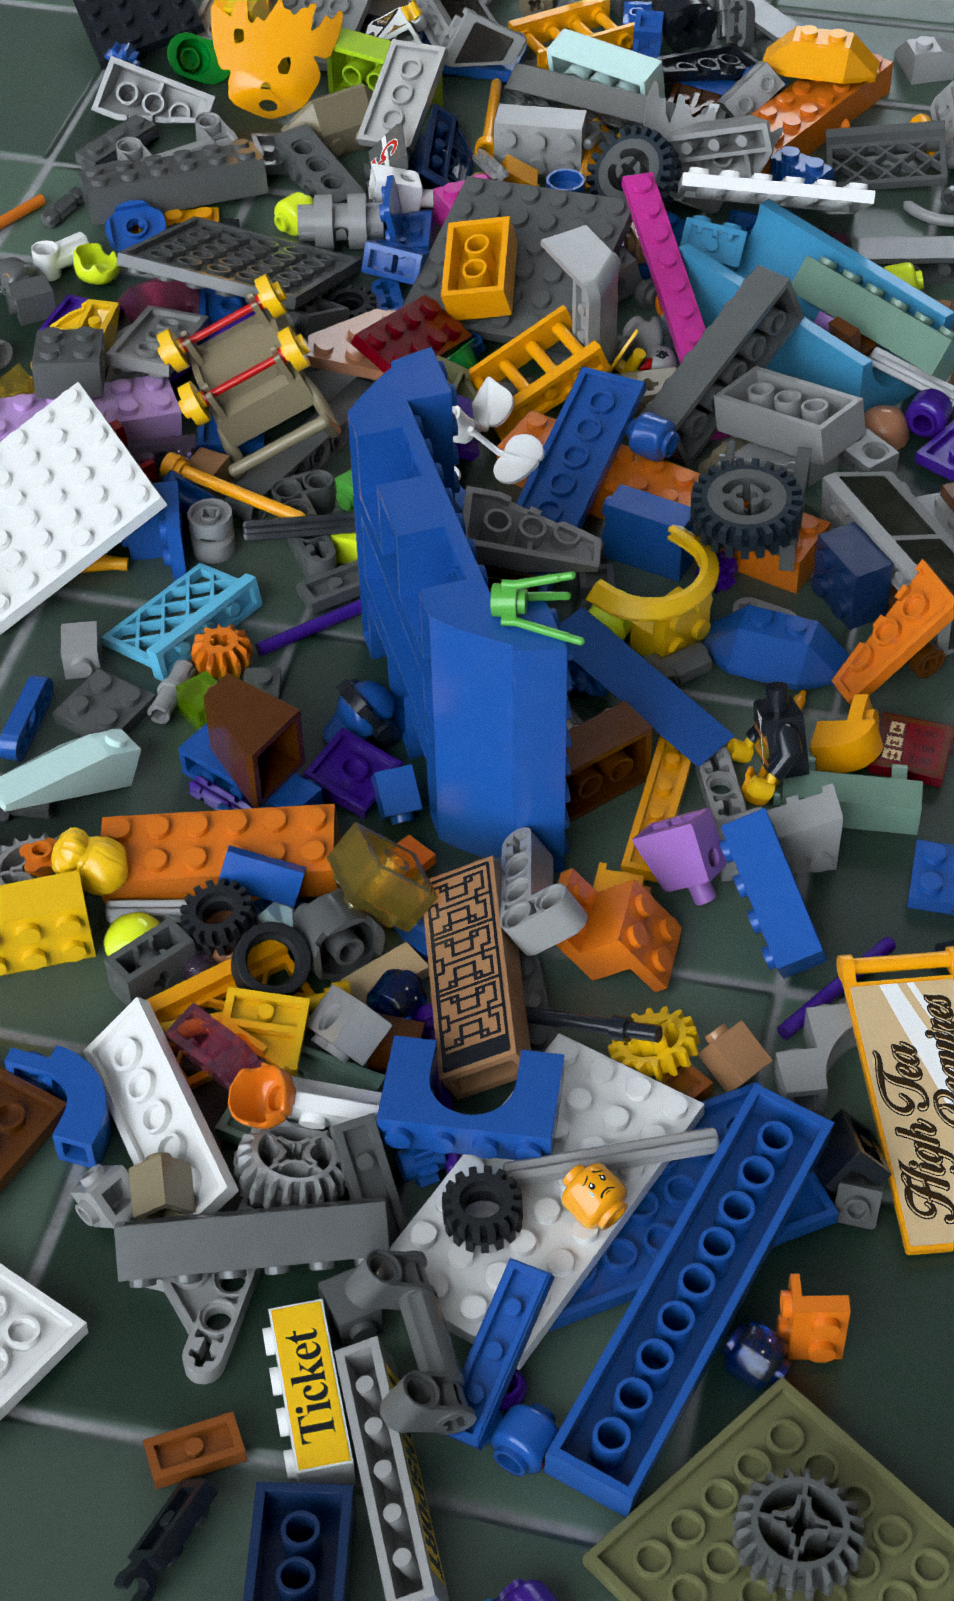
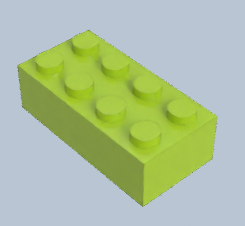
M341 28L332 54L326 58L329 94L358 84H363L374 91L392 41ZM442 74L430 107L433 103L440 107L443 106Z

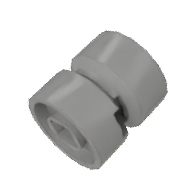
M215 498L195 502L187 512L192 554L197 560L207 564H220L228 561L236 552L232 508L227 502Z

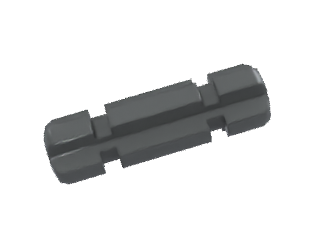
M78 187L71 188L46 209L40 216L42 225L52 229L84 202L82 189Z

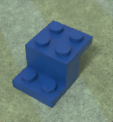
M178 481L152 483L167 503V506L121 541L122 547H129L131 561L164 558L165 567L171 566L173 580H177L187 573L185 531Z

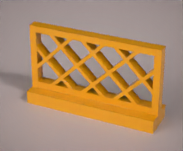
M266 940L252 947L247 959L250 974L256 981L262 980L261 983L267 985L271 975L283 969L286 970L290 978L294 972L295 963L288 954V948L276 940ZM231 958L146 999L149 1001L158 1022L183 1019L189 1016L194 1017L198 1015L199 1011L207 1007L223 1011L225 1001L222 1000L226 998L228 987L238 988L231 973ZM305 981L299 990L300 993L296 992L293 996L302 997L315 993L307 981ZM221 1028L203 1032L214 1035L209 1051L187 1046L191 1034L184 1035L181 1044L168 1041L172 1051L178 1053L176 1060L180 1068L184 1055L206 1060L204 1069L188 1078L182 1070L191 1090L259 1056L241 1045L239 1052L231 1056L216 1053L220 1037L233 1039L222 1032Z

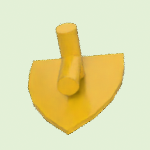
M638 329L634 331L610 366L611 369L607 371L608 373H612L614 370L619 373L639 371L638 367L646 357V352L643 349L635 348L627 362L622 359L638 335Z

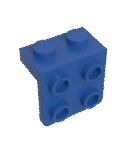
M394 175L387 176L386 186L381 188L383 203L379 204L381 222H386L388 228L385 231L386 240L431 250L435 221L433 210L403 213Z

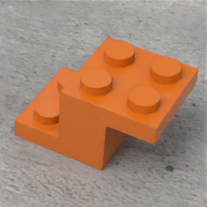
M573 868L561 872L558 883L565 885L588 914V920L577 934L556 944V946L592 981L631 969L654 992L667 989L683 928L677 920L635 879L597 892Z

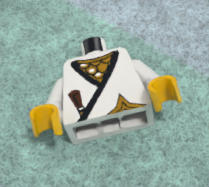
M412 0L408 5L388 11L384 16L372 21L367 27L366 34L390 41L395 39L422 43L418 32L425 29L426 20L416 1Z

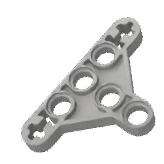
M243 1197L238 1210L258 1209L262 1205L251 1206L250 1198ZM262 1268L246 1269L247 1276L241 1277L245 1280L244 1286L234 1292L226 1291L221 1287V1283L225 1279H220L219 1272L202 1274L201 1281L192 1283H175L174 1276L156 1278V1285L145 1287L165 1292L189 1334L183 1349L182 1360L186 1376L192 1382L209 1384L221 1377ZM218 1313L228 1315L231 1318L229 1325L224 1329L213 1330L206 1325L207 1320L212 1315ZM206 1342L211 1344L210 1355L212 1361H206L203 1367H198L196 1360L203 1359L207 1349Z

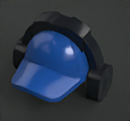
M345 678L336 687L340 693L336 706L337 711L323 729V738L327 743H329L341 727L364 740L373 735L376 741L384 748L394 746L401 739V730L390 720L395 708L394 699L382 684L370 680L360 682L357 679H352L348 681Z

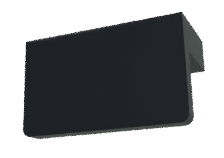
M841 1108L831 1118V1121L835 1123L827 1147L816 1165L823 1186L832 1191L854 1168L878 1186H881L892 1174L873 1132Z

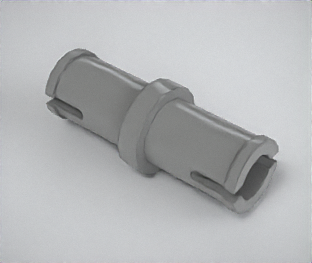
M176 661L168 678L163 679L157 688L158 695L147 710L148 716L153 714L150 718L152 721L159 724L167 723L175 707L184 701L187 695L186 688L196 674V669H191L193 664L189 661Z

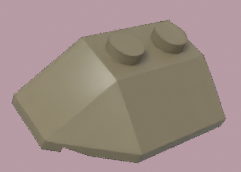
M358 84L310 100L294 116L289 125L286 124L281 129V132L307 124L336 158L368 148L369 146L359 145L356 138L373 90L363 84Z

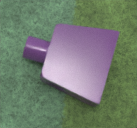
M710 807L651 823L632 839L663 890L672 892L688 888L696 906L706 904L717 897L711 880L726 867L727 861L719 844L720 838Z

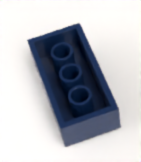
M256 1482L243 1601H349L356 1520L353 1485Z

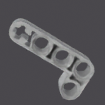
M522 827L512 832L502 845L500 925L525 955L533 956L577 934L587 923L588 914L565 885L561 883L553 884L552 854L530 828Z

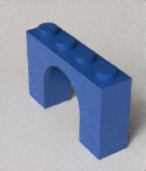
M394 1035L377 1114V1127L383 1145H389L396 1149L432 1150L439 1154L457 1153L474 1155L482 1159L520 1160L553 1154L564 1082V1054L522 1050L516 1086L507 1102L493 1111L484 1114L468 1115L446 1108L432 1093L437 1071V1040Z

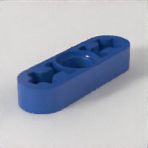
M31 675L28 678L1 733V759L17 762L24 760L52 701L53 681L50 677Z

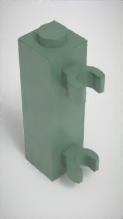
M808 756L810 774L785 778L783 783H779L774 791L773 806H782L787 804L786 798L798 794L799 800L823 793L821 787L833 783L843 814L842 828L918 835L922 812L923 781L907 780L908 765L892 764L891 777L885 778L815 771L816 756Z

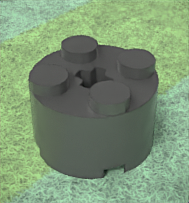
M336 889L331 893L316 898L311 903H304L298 906L293 913L294 925L292 928L296 929L307 941L311 952V970L322 981L338 982L367 965L375 953L380 957L383 951L385 934L382 927L346 889Z

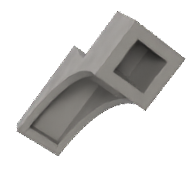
M847 1003L821 1004L816 1007L806 1008L803 1035L807 1049L792 1048L775 1053L773 1081L776 1093L816 1114L825 1113L828 1093L826 1078L829 1071L842 1055L857 1046Z

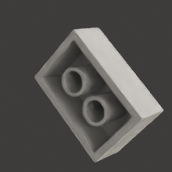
M499 103L494 120V159L501 164L507 154L539 170V178H547V175L557 169H573L580 172L585 152L582 143L586 138L587 110Z

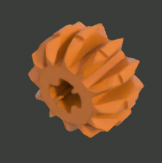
M218 623L217 628L205 627L203 634L195 635L191 656L199 676H208L211 682L217 678H222L227 673L240 679L241 672H244L245 668H250L253 648L245 630H236L234 624L225 628Z

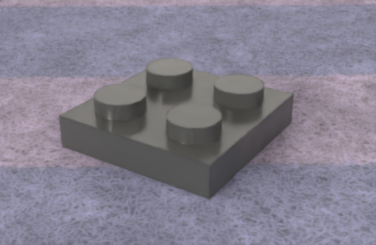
M98 668L53 711L54 722L82 736L110 729H122L128 735L148 715L147 710L154 702L156 695Z

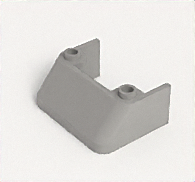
M587 225L542 239L541 246L573 279L572 334L583 347L596 340L602 347L610 365L615 358L616 350H618V274L621 270L618 255L612 252ZM546 351L557 365L573 355Z

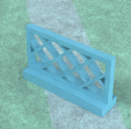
M199 563L101 637L103 646L152 668L154 678L162 681L168 678L176 661H192L191 650L192 645H194L195 635L203 634L205 627L214 629L217 628L218 623L225 628L231 624H234L236 627L263 606L257 579L255 576L247 573L238 579L203 563ZM201 577H205L210 580L207 582L193 584ZM223 590L221 593L216 594V591ZM210 592V596L192 599V595ZM186 596V600L169 602L173 598ZM185 611V615L167 617L169 613ZM161 615V619L144 621L148 617ZM168 628H174L170 632H167ZM160 630V634L142 637L144 632ZM136 634V638L119 640L123 636ZM149 647L146 649L147 652L143 651L142 648Z

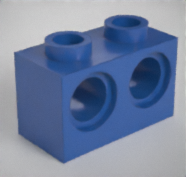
M384 239L366 241L361 272L413 285L430 254V250Z

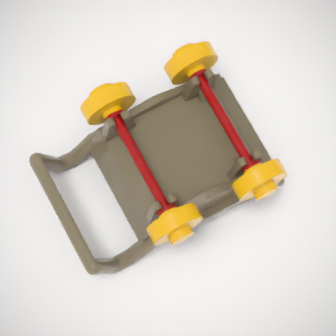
M267 274L254 280L259 293L254 295L251 292L246 295L251 303L192 336L184 329L179 332L181 337L177 338L170 328L157 334L160 344L157 351L166 366L171 364L174 370L180 373L189 368L191 363L200 391L197 390L191 381L177 388L181 398L178 401V405L187 419L192 418L199 427L211 421L212 414L218 426L217 432L222 446L232 462L228 472L237 481L243 478L252 468L322 430L332 438H336L341 434L340 425L324 395L304 373L303 369L311 366L307 357V353L311 351L302 334H297L294 322L290 315L287 314V309L283 302L287 299V296L278 281L273 283ZM250 312H255V315L222 332L221 334L206 341L205 343L201 345L197 344L198 341L206 338L207 336L242 318ZM314 405L319 417L244 458L238 446Z

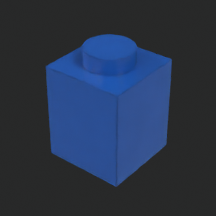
M412 764L378 771L372 775L371 781L381 822L391 820L392 826L414 821V814H418L423 808Z

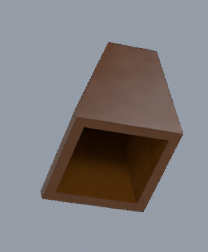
M227 673L216 684L211 685L203 695L210 749L250 804L255 808H260L305 764L300 709Z

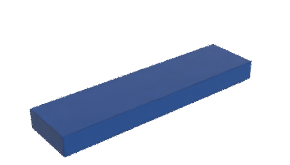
M512 1258L509 1259L461 1370L465 1379L463 1391L468 1407H472L475 1410L477 1420L471 1427L462 1432L444 1436L482 1451L555 1277L552 1273Z

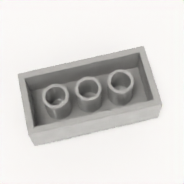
M759 366L753 367L713 396L717 431L732 435L734 438H741L756 443L762 447L783 452L790 456L797 455L798 447L812 448L811 462L817 465L824 466L866 434L863 398Z

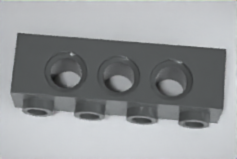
M307 124L276 134V147L273 149L275 160L279 165L283 164L291 180L297 182L304 194L311 196L313 199L314 195L333 194L334 203H347V194L366 193Z

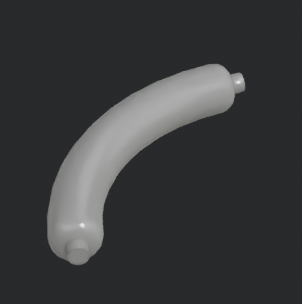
M911 200L903 202V209L916 219L937 226L954 227V215L926 210Z

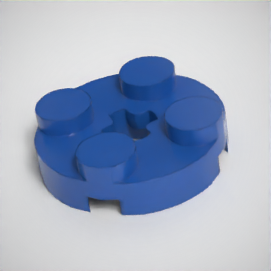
M130 200L119 204L114 208L115 212L111 215L110 219L108 216L105 223L108 243L116 251V254L167 230L163 213L158 208L156 210L154 207L149 206L148 202L143 200ZM138 225L140 229H143L138 234L129 232L133 230L132 226Z

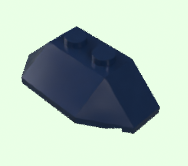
M435 103L432 104L426 115L414 152L410 155L408 170L419 174L422 186L427 189H435L445 186L447 183L465 180L467 176H471L473 166V153L466 136L460 129L461 123L459 118Z

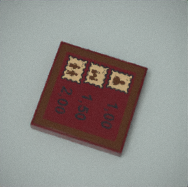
M882 712L879 732L884 747L877 759L867 766V773L891 777L892 764L908 765L907 780L923 781L924 785L941 788L954 740V726Z

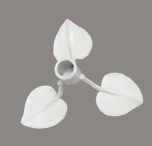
M487 376L472 403L474 419L468 417L458 405L452 406V412L455 414L458 423V435L453 436V442L466 444L475 437L488 449L500 456L493 468L496 479L504 484H515L525 479L538 467L539 462L544 458L545 450L541 442L534 436L520 434L512 437L503 451L479 433L481 431L487 432L489 427L500 426L506 421L514 408L513 395L494 379ZM454 465V471H456L460 480L461 471Z

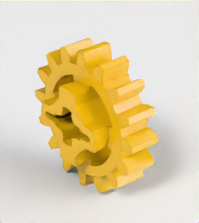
M663 1006L659 1013H654L650 1007L646 1009L643 1015L631 1014L634 1022L662 1027L663 1036L659 1043L632 1039L630 1042L611 1040L612 1044L608 1045L611 1059L648 1077L655 1076L656 1081L661 1082L663 1074L669 1073L675 1077L678 1075V1066H691L689 1057L698 1056L697 1045L700 1044V1038L691 1016L684 1017L680 1009L670 1014L668 1006Z

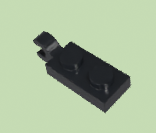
M207 1479L181 1480L127 1558L131 1563L119 1572L114 1586L117 1589H128L133 1580L136 1579L138 1591L131 1601L152 1600L156 1591V1571H164L176 1562L183 1551L182 1544L188 1535L207 1518L210 1512L209 1505L219 1492Z

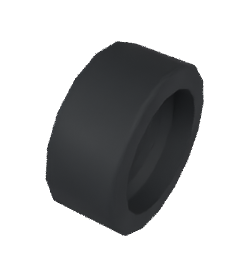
M265 922L250 928L242 935L231 956V973L236 986L242 989L293 996L301 989L311 970V952L307 941L296 929L279 922ZM276 940L284 944L292 952L295 960L294 972L285 983L277 986H267L256 981L250 974L247 966L248 954L251 948L258 942Z

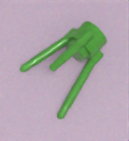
M575 572L554 573L519 580L502 579L501 583H493L490 600L491 616L501 617V626H516L580 646L585 643L582 637L518 617L519 614L527 613L528 601L571 599V593L528 592L527 589L523 588L573 580L576 577Z

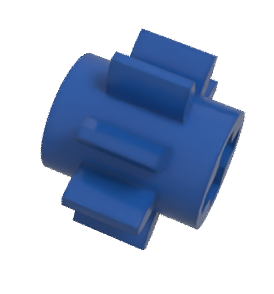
M115 42L113 48L108 49L105 55L107 60H110V57L113 56L139 67L141 65L136 60L140 53L130 43L120 45L118 42Z
M404 1148L394 1153L399 1173L405 1183L414 1180L416 1186L419 1185L420 1188H424L440 1182L437 1172L445 1169L447 1163L445 1154L414 1148Z

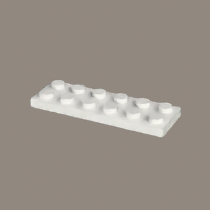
M136 997L83 1052L87 1061L101 1078L108 1108L134 1166L146 1161L148 1155L158 1152L170 1153L173 1158L191 1163L196 1210L191 1215L215 1213L239 1189L149 1001Z

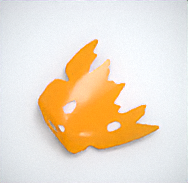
M236 0L231 16L216 4H212L211 30L214 49L221 69L231 71L228 80L229 99L236 106L267 119H276L303 108L316 89L321 76L314 56L323 59L331 56L342 26V11H338L332 19L326 15L320 26L311 31L317 5L315 3L310 4L307 8H301L297 14L293 15L291 10L284 8L282 0H278L265 21L257 17L253 23L248 20L247 0ZM242 29L244 31V40L236 44L234 31ZM285 57H290L291 67L288 74H280L278 66L281 60ZM262 83H269L271 89H262ZM263 100H271L277 104V109L266 111L260 107L259 103Z

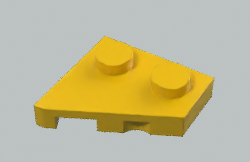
M228 987L221 1019V1031L272 1065H277L288 1071L291 1076L297 1077L310 1010V998Z

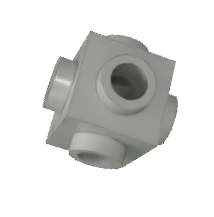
M97 1164L91 1167L79 1177L81 1184L70 1192L78 1203L75 1205L76 1212L89 1226L114 1229L117 1222L129 1221L133 1218L129 1170L123 1165L102 1166Z

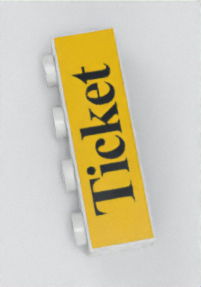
M318 1299L268 1309L271 1327L262 1328L266 1355L276 1354L278 1367L269 1368L273 1396L283 1394L285 1407L276 1409L280 1437L290 1436L292 1449L283 1451L287 1478H297L298 1483L356 1485L354 1462L323 1300Z

